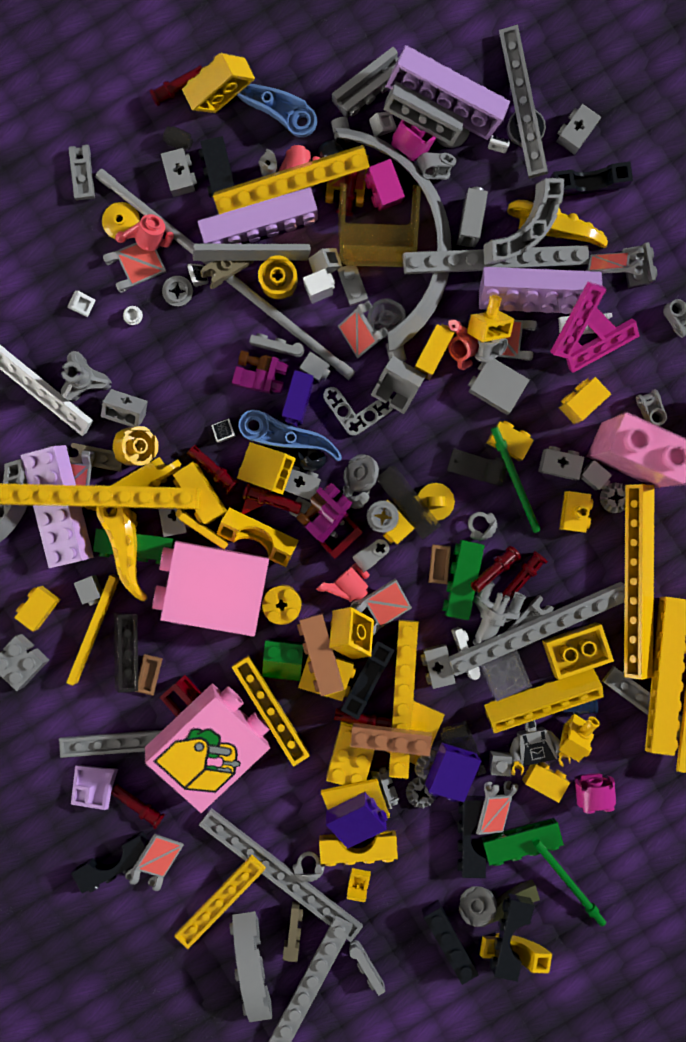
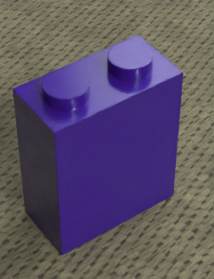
M294 370L282 413L286 424L296 427L298 424L302 425L314 384L313 375Z
M441 742L424 784L429 793L435 797L443 796L452 802H464L481 764V760L475 752Z
M366 792L326 811V826L347 849L387 830L386 821L388 818L385 811L381 810L375 800L370 798Z

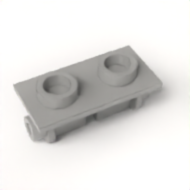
M382 767L379 769V772L370 771L372 775L371 780L377 778L387 809H392V806L398 804L397 800L399 798L394 786L387 787V785L393 783L392 778L389 777V770L386 767Z

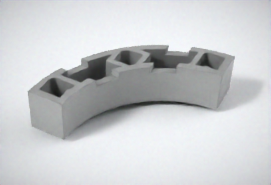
M564 178L544 179L536 184L533 208L526 222L512 236L500 240H492L484 244V265L496 264L512 259L531 249L547 234L556 220L559 205L562 203Z
M22 459L4 464L3 484H28ZM0 505V542L13 531L24 515L27 506Z
M255 911L232 915L233 922L230 923V933L234 935L237 963L235 979L240 983L243 1015L248 1017L249 1022L272 1019L271 998L268 987L264 985L265 972L263 960L259 949H257V944H260L258 917Z

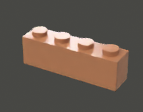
M323 613L300 619V624H297L300 636L304 635L306 643L302 644L305 654L310 656L311 661L308 662L310 673H314L316 680L313 681L316 692L320 691V695L324 696L344 690L334 651L329 648L330 637Z
M354 723L350 747L430 756L432 732Z

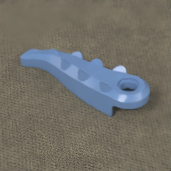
M250 83L236 95L246 104L278 120L294 136L306 137L316 129L317 117L314 110L306 104L305 100L293 94ZM300 118L307 119V123L304 126H298L297 122Z
M250 410L245 412L239 420L238 427L240 433L250 441L280 448L316 449L328 453L335 461H341L342 459L339 450L323 435L290 426L265 412ZM251 420L258 421L259 429L256 431L250 430L248 423Z

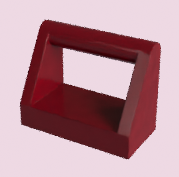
M348 516L344 519L354 530L337 547L332 550L325 542H320L334 559L363 533Z
M184 675L159 698L177 717L182 711L168 695L174 690L189 706L201 692Z

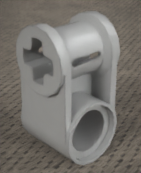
M427 152L421 154L417 159V165L425 179L447 180L450 177L451 168L456 164V158L449 153Z
M676 299L664 306L663 313L676 334L683 338L686 336V326H684L686 325V303L683 300ZM673 305L678 309L677 314L672 311Z
M506 338L487 342L478 340L479 349L475 358L481 362L492 361L505 352L508 340Z
M653 389L651 393L636 396V402L641 410L644 421L657 427L665 423L667 415L660 394L656 389ZM652 414L658 415V423L653 421Z
M377 540L352 558L364 573L389 552V545L385 540ZM376 544H378L379 546H384V553L376 552Z

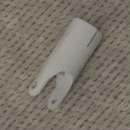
M266 149L265 154L259 160L262 176L278 172L275 154L269 149Z

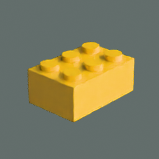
M220 53L214 57V61L208 66L203 67L196 77L190 79L182 91L192 110L216 113L255 80V77L245 58Z
M192 462L173 474L175 477L173 482L177 488H197L200 490L199 510L195 509L196 512L194 513L199 523L211 524L226 514L227 509L198 464Z
M597 622L542 640L553 675L558 680L614 662L602 624Z
M343 721L340 723L326 776V781L347 785L367 781L375 750L350 747L352 723Z

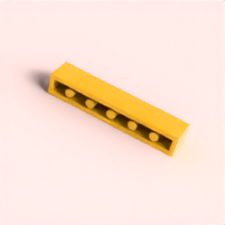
M248 655L233 664L232 669L292 766L294 767L310 756L308 749L251 657Z
M590 669L554 682H547L536 688H529L524 692L512 694L497 701H491L485 704L484 707L486 716L495 734L602 698L603 686L595 670Z

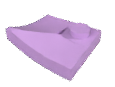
M76 765L71 805L101 810L109 809L112 787L118 769Z

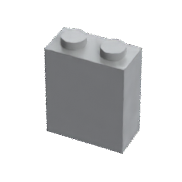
M468 188L463 203L456 245L475 248L480 239L488 191H483V188Z
M496 359L490 362H481L478 367L480 370L478 376H473L468 384L470 386L468 392L508 415L530 380Z

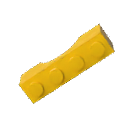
M230 507L221 520L216 534L233 543L240 539L255 540L266 548L269 560L284 567L287 566L299 541Z
M395 830L384 831L375 835L372 842L362 848L350 847L347 849L335 834L319 836L320 862L325 864V866H335L336 863L353 865L356 862L371 864L378 860L393 862L394 859H398Z

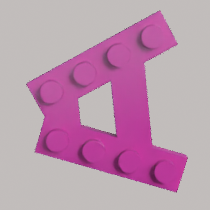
M587 282L550 351L555 356L566 358L568 368L572 373L639 337L637 322L633 318L615 327L603 315L597 306L607 289L591 282ZM588 325L598 337L582 346L578 341Z

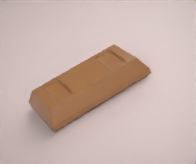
M432 545L428 583L448 584L451 546Z
M147 654L143 655L135 692L154 696L163 658Z

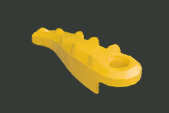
M515 200L508 205L507 213L520 220L519 229L526 222L534 203L530 201ZM560 208L556 214V220L545 235L589 242L601 248H606L608 244L604 232L596 229L592 223L580 220L575 213L569 215L561 213Z
M158 457L111 486L158 487L161 483L167 481L168 476L180 469L181 463L177 459L169 465H165L162 459ZM85 507L86 509H91L93 511H96L97 507Z
M97 507V517L110 540L121 582L133 596L141 601H146L148 597L137 581V537L132 511L129 508H117V514L110 517L107 514L108 507Z

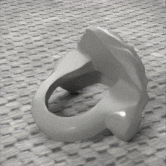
M344 485L343 495L352 502L350 507L353 509L363 508L364 504L369 500L370 489L357 496H352L354 491Z
M473 513L468 519V527L471 531L470 537L479 541L491 538L497 528L495 516L492 513ZM477 516H483L490 524V527L484 534L473 528L472 522Z
M310 851L302 853L298 858L297 864L293 865L295 875L303 882L317 880L322 876L325 865L320 863L318 855ZM305 856H312L316 860L314 874L303 873L301 861Z

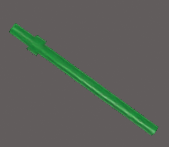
M498 426L491 428V432L496 441V449L501 453L534 533H537L541 529L508 452V444L506 439H503Z
M536 840L533 844L583 904L587 914L603 927L606 924V920L599 913L597 906L588 900L542 842Z

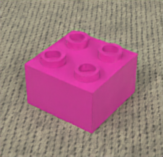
M391 159L368 168L364 181L367 189H371L373 193L371 199L374 207H378L380 212L400 204L405 196Z

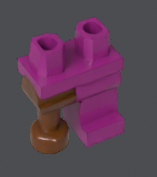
M241 350L238 365L246 366L248 363L257 368L254 372L236 366L232 384L268 394L272 392L282 393L284 382L275 380L276 374L286 376L289 366L280 362L276 357L267 355L260 358L249 356L248 351Z
M332 483L324 490L319 487L316 491L317 493L311 497L312 505L305 514L300 512L296 516L305 528L322 543L342 520L349 515L346 511L352 505V502L345 495L337 502L334 500V497L340 490ZM319 513L320 515L313 522H311L310 519L315 514Z

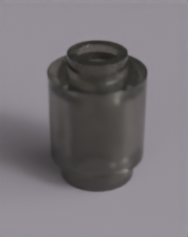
M167 126L164 131L163 141L167 145L176 149L183 148L184 151L190 150L193 144L190 133L175 126Z

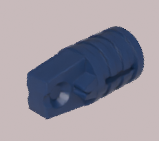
M596 699L563 710V712H573L576 715L597 714L598 702Z

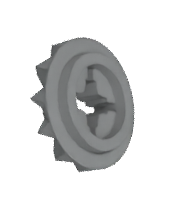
M173 276L165 281L162 294L167 303L179 307L186 305L191 300L193 288L185 277ZM179 285L180 289L186 292L180 293L177 298L176 294L170 291L176 290Z
M610 483L601 491L600 502L605 510L611 513L625 511V486L623 484ZM615 492L618 496H623V498L617 501V505L615 500L608 499L614 496Z
M378 501L369 508L367 520L375 531L388 532L397 525L399 513L392 503ZM383 508H385V514L392 518L385 519L381 525L380 518H377L374 514H381Z
M431 749L430 756L421 755L415 764V773L418 777L427 778L437 751Z
M415 778L406 788L407 799L414 807L423 809L424 807L431 806L433 801L436 800V797L429 793L424 784L427 778ZM422 788H425L424 792L427 796H421L418 800L419 795L416 791H421Z

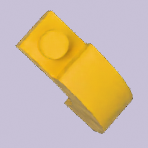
M496 933V936H482L479 954L482 958L495 956L494 942L496 937L499 938V933ZM512 935L510 947L519 955L522 965L532 973H549L552 953L533 941Z

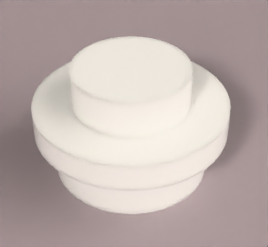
M129 306L124 310L123 318L127 324L137 325L142 321L143 314L138 307Z

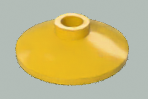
M117 202L110 205L102 217L103 228L113 239H115L119 231L124 232L140 222L138 211L126 202ZM119 216L123 217L121 222H117Z

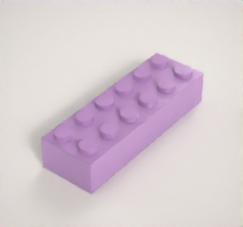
M406 45L386 84L387 88L392 89L395 81L460 115L464 118L463 128L486 140L491 137L501 124L510 104V101L503 96L488 90L486 87L473 82L451 68L445 67L434 59Z
M311 187L202 219L198 221L204 244H242L246 241L250 243L260 240V237L266 235L268 237L276 236L279 234V231H293L299 225H312L318 220V211Z
M484 267L479 287V309L487 310L489 296L496 295L502 298L499 310L569 314L572 312L587 282L603 286L602 272Z
M66 445L52 446L21 455L28 484L76 485ZM33 506L49 568L94 558L82 507Z

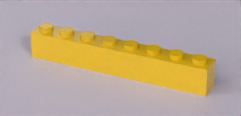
M363 145L216 191L213 194L218 213L222 214L370 167Z
M659 597L653 677L651 680L645 751L650 753L675 756V751L678 748L676 736L680 728L678 715L682 707L680 693L683 691L682 673L685 671L683 660L686 653V599Z
M399 620L392 728L412 730L419 621ZM390 752L389 777L408 779L410 754Z

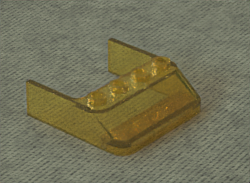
M340 183L338 240L339 258L342 263L349 266L404 267L403 254L406 252H417L421 187L413 185L412 213L409 224H361L345 222L346 184Z

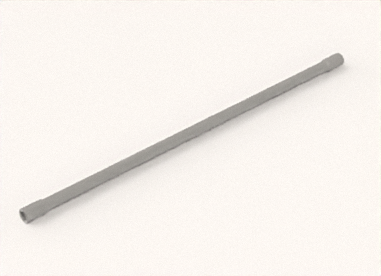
M100 169L97 172L96 179L109 189H112L144 216L152 214L160 217L165 223L164 232H172L174 234L173 239L193 254L194 243L119 184L104 169ZM202 261V262H203L205 265H207V264H209V263L212 262V261ZM233 275L225 280L333 366L347 380L353 377L356 372L339 360L236 276Z

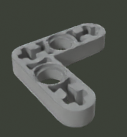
M329 387L324 391L325 402L345 431L351 436L359 435L393 410L392 407L388 406L389 410L382 409L380 411L382 415L378 416L377 411L373 407L376 405L378 409L382 406V401L377 400L358 414H355L337 388ZM330 391L332 393H337L335 397L338 402L340 401V399H342L343 401L342 403H339L335 408L332 407V405H335L333 399H327V397L329 396L328 392ZM341 406L348 408L349 413L345 417H341L337 413L338 408ZM367 411H372L375 414V419L371 422L366 421L364 418V414ZM360 416L366 426L363 427L361 424L357 427V432L354 430L350 431V423H358L360 420L357 418Z

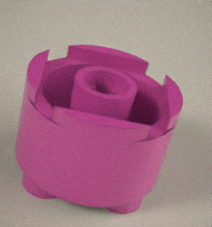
M401 120L392 136L391 145L405 154L410 161H416L421 154L429 151L436 137Z
M593 773L582 775L579 781L575 779L577 805L583 808L584 813L591 814L600 810L606 812L614 811L616 793L613 777L608 776L607 779L603 778L602 774Z

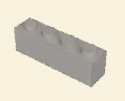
M395 81L386 98L385 111L453 146L462 131L463 117Z

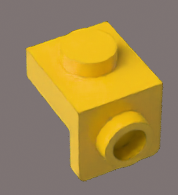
M352 868L347 889V899L366 902L371 871Z

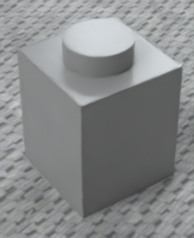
M336 248L321 249L308 258L313 273L325 269L327 274L333 273L342 267Z
M312 352L308 354L300 366L302 372L313 375L314 380L318 383L321 380L325 381L331 372L328 370L330 364Z
M593 460L581 471L580 478L594 490H603L610 483L609 478L612 475Z
M96 575L74 583L82 605L88 603L91 606L99 603V598H101L103 591Z
M490 751L488 768L490 774L511 777L512 756L510 753Z

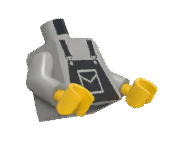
M535 720L524 724L525 730L517 732V737L513 739L509 749L512 756L513 767L511 773L513 776H515L516 768L521 771L522 775L524 772L523 766L556 760L557 756H559L560 766L564 767L561 761L563 758L568 759L569 764L571 763V758L559 751L560 740L552 731L546 730L543 726L536 727Z

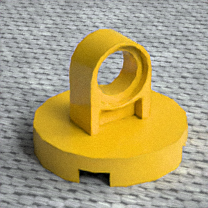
M432 483L421 489L417 495L416 504L422 516L428 520L438 521L445 519L451 514L454 509L455 500L453 493L447 486L440 483Z

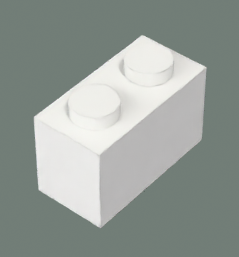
M325 269L303 278L305 289L312 304L333 295L335 282L331 273L327 274Z

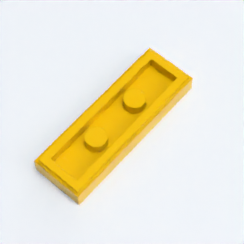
M178 509L175 512L180 521L220 548L225 549L228 546L227 541L223 537L216 535V532L203 523H199L197 519L184 510Z

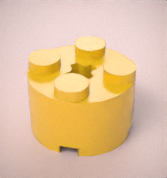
M279 255L271 256L259 267L258 279L266 295L274 299H284L293 294L298 284V277L295 266L288 258ZM277 275H281L279 281H276L275 279L277 278Z
M143 426L125 428L117 432L113 441V451L116 460L127 466H139L150 463L158 453V440L156 436L150 432L151 430Z
M277 585L271 588L265 594L262 602V609L266 618L270 622L279 625H285L294 621L302 607L299 593L288 585ZM280 600H283L284 603H287L284 609H281L280 606H277Z

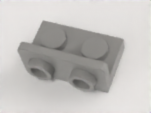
M649 242L644 243L642 246L625 248L621 251L622 253L631 252L638 247L644 249L643 253L636 254L638 257H644L643 265L635 267L637 270L643 269V273L641 275H634L630 272H625L628 288L648 285L656 280L657 268L653 265L652 260L654 258V251L650 247Z

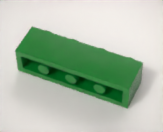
M96 529L93 552H99V556L110 557L114 553L105 529ZM136 533L137 561L148 562L149 559L156 560V564H160L163 548L174 549L176 538Z
M463 540L456 543L454 554L457 555L456 561L452 562L450 573L453 574L452 581H448L446 592H449L448 600H444L442 608L446 616L469 621L475 591L470 584L478 578L485 545Z
M555 818L481 837L488 864L493 866L502 865L504 861L508 860L517 861L526 855H539L540 852L533 845L536 840H540L549 851L557 850L559 846L564 845L559 825Z

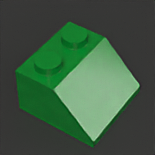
M266 639L262 677L300 681L304 653L303 642Z

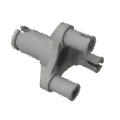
M72 351L68 354V363L63 366L65 371L62 372L63 377L66 379L61 389L63 398L77 401L80 399L81 393L86 390H108L111 388L109 384H112L108 376L93 370L81 353Z
M490 582L480 593L476 594L473 602L479 609L482 620L473 644L477 645L482 640L486 641L495 637L500 626H503L505 622L518 620L521 614L520 609L526 596L514 592L509 607L506 608L510 597L505 595L502 601V593H498L495 603L490 602L489 596L495 586L493 582Z

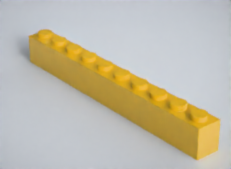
M0 484V505L199 510L200 490L197 488Z
M636 484L625 485L624 678L642 680L653 677L655 485Z

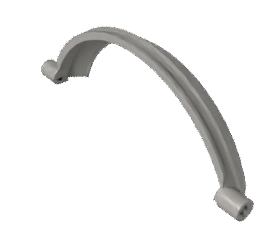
M339 117L332 120L331 125L335 141L343 142L344 145L350 142H357L374 148L392 158L411 174L424 192L431 207L437 231V251H452L451 233L444 206L436 189L429 179L423 177L418 165L410 161L405 154L384 140L365 132L350 129L347 117ZM449 272L433 273L430 284L416 308L403 322L388 332L386 348L389 360L392 356L401 361L407 360L403 345L418 333L434 313L445 290Z

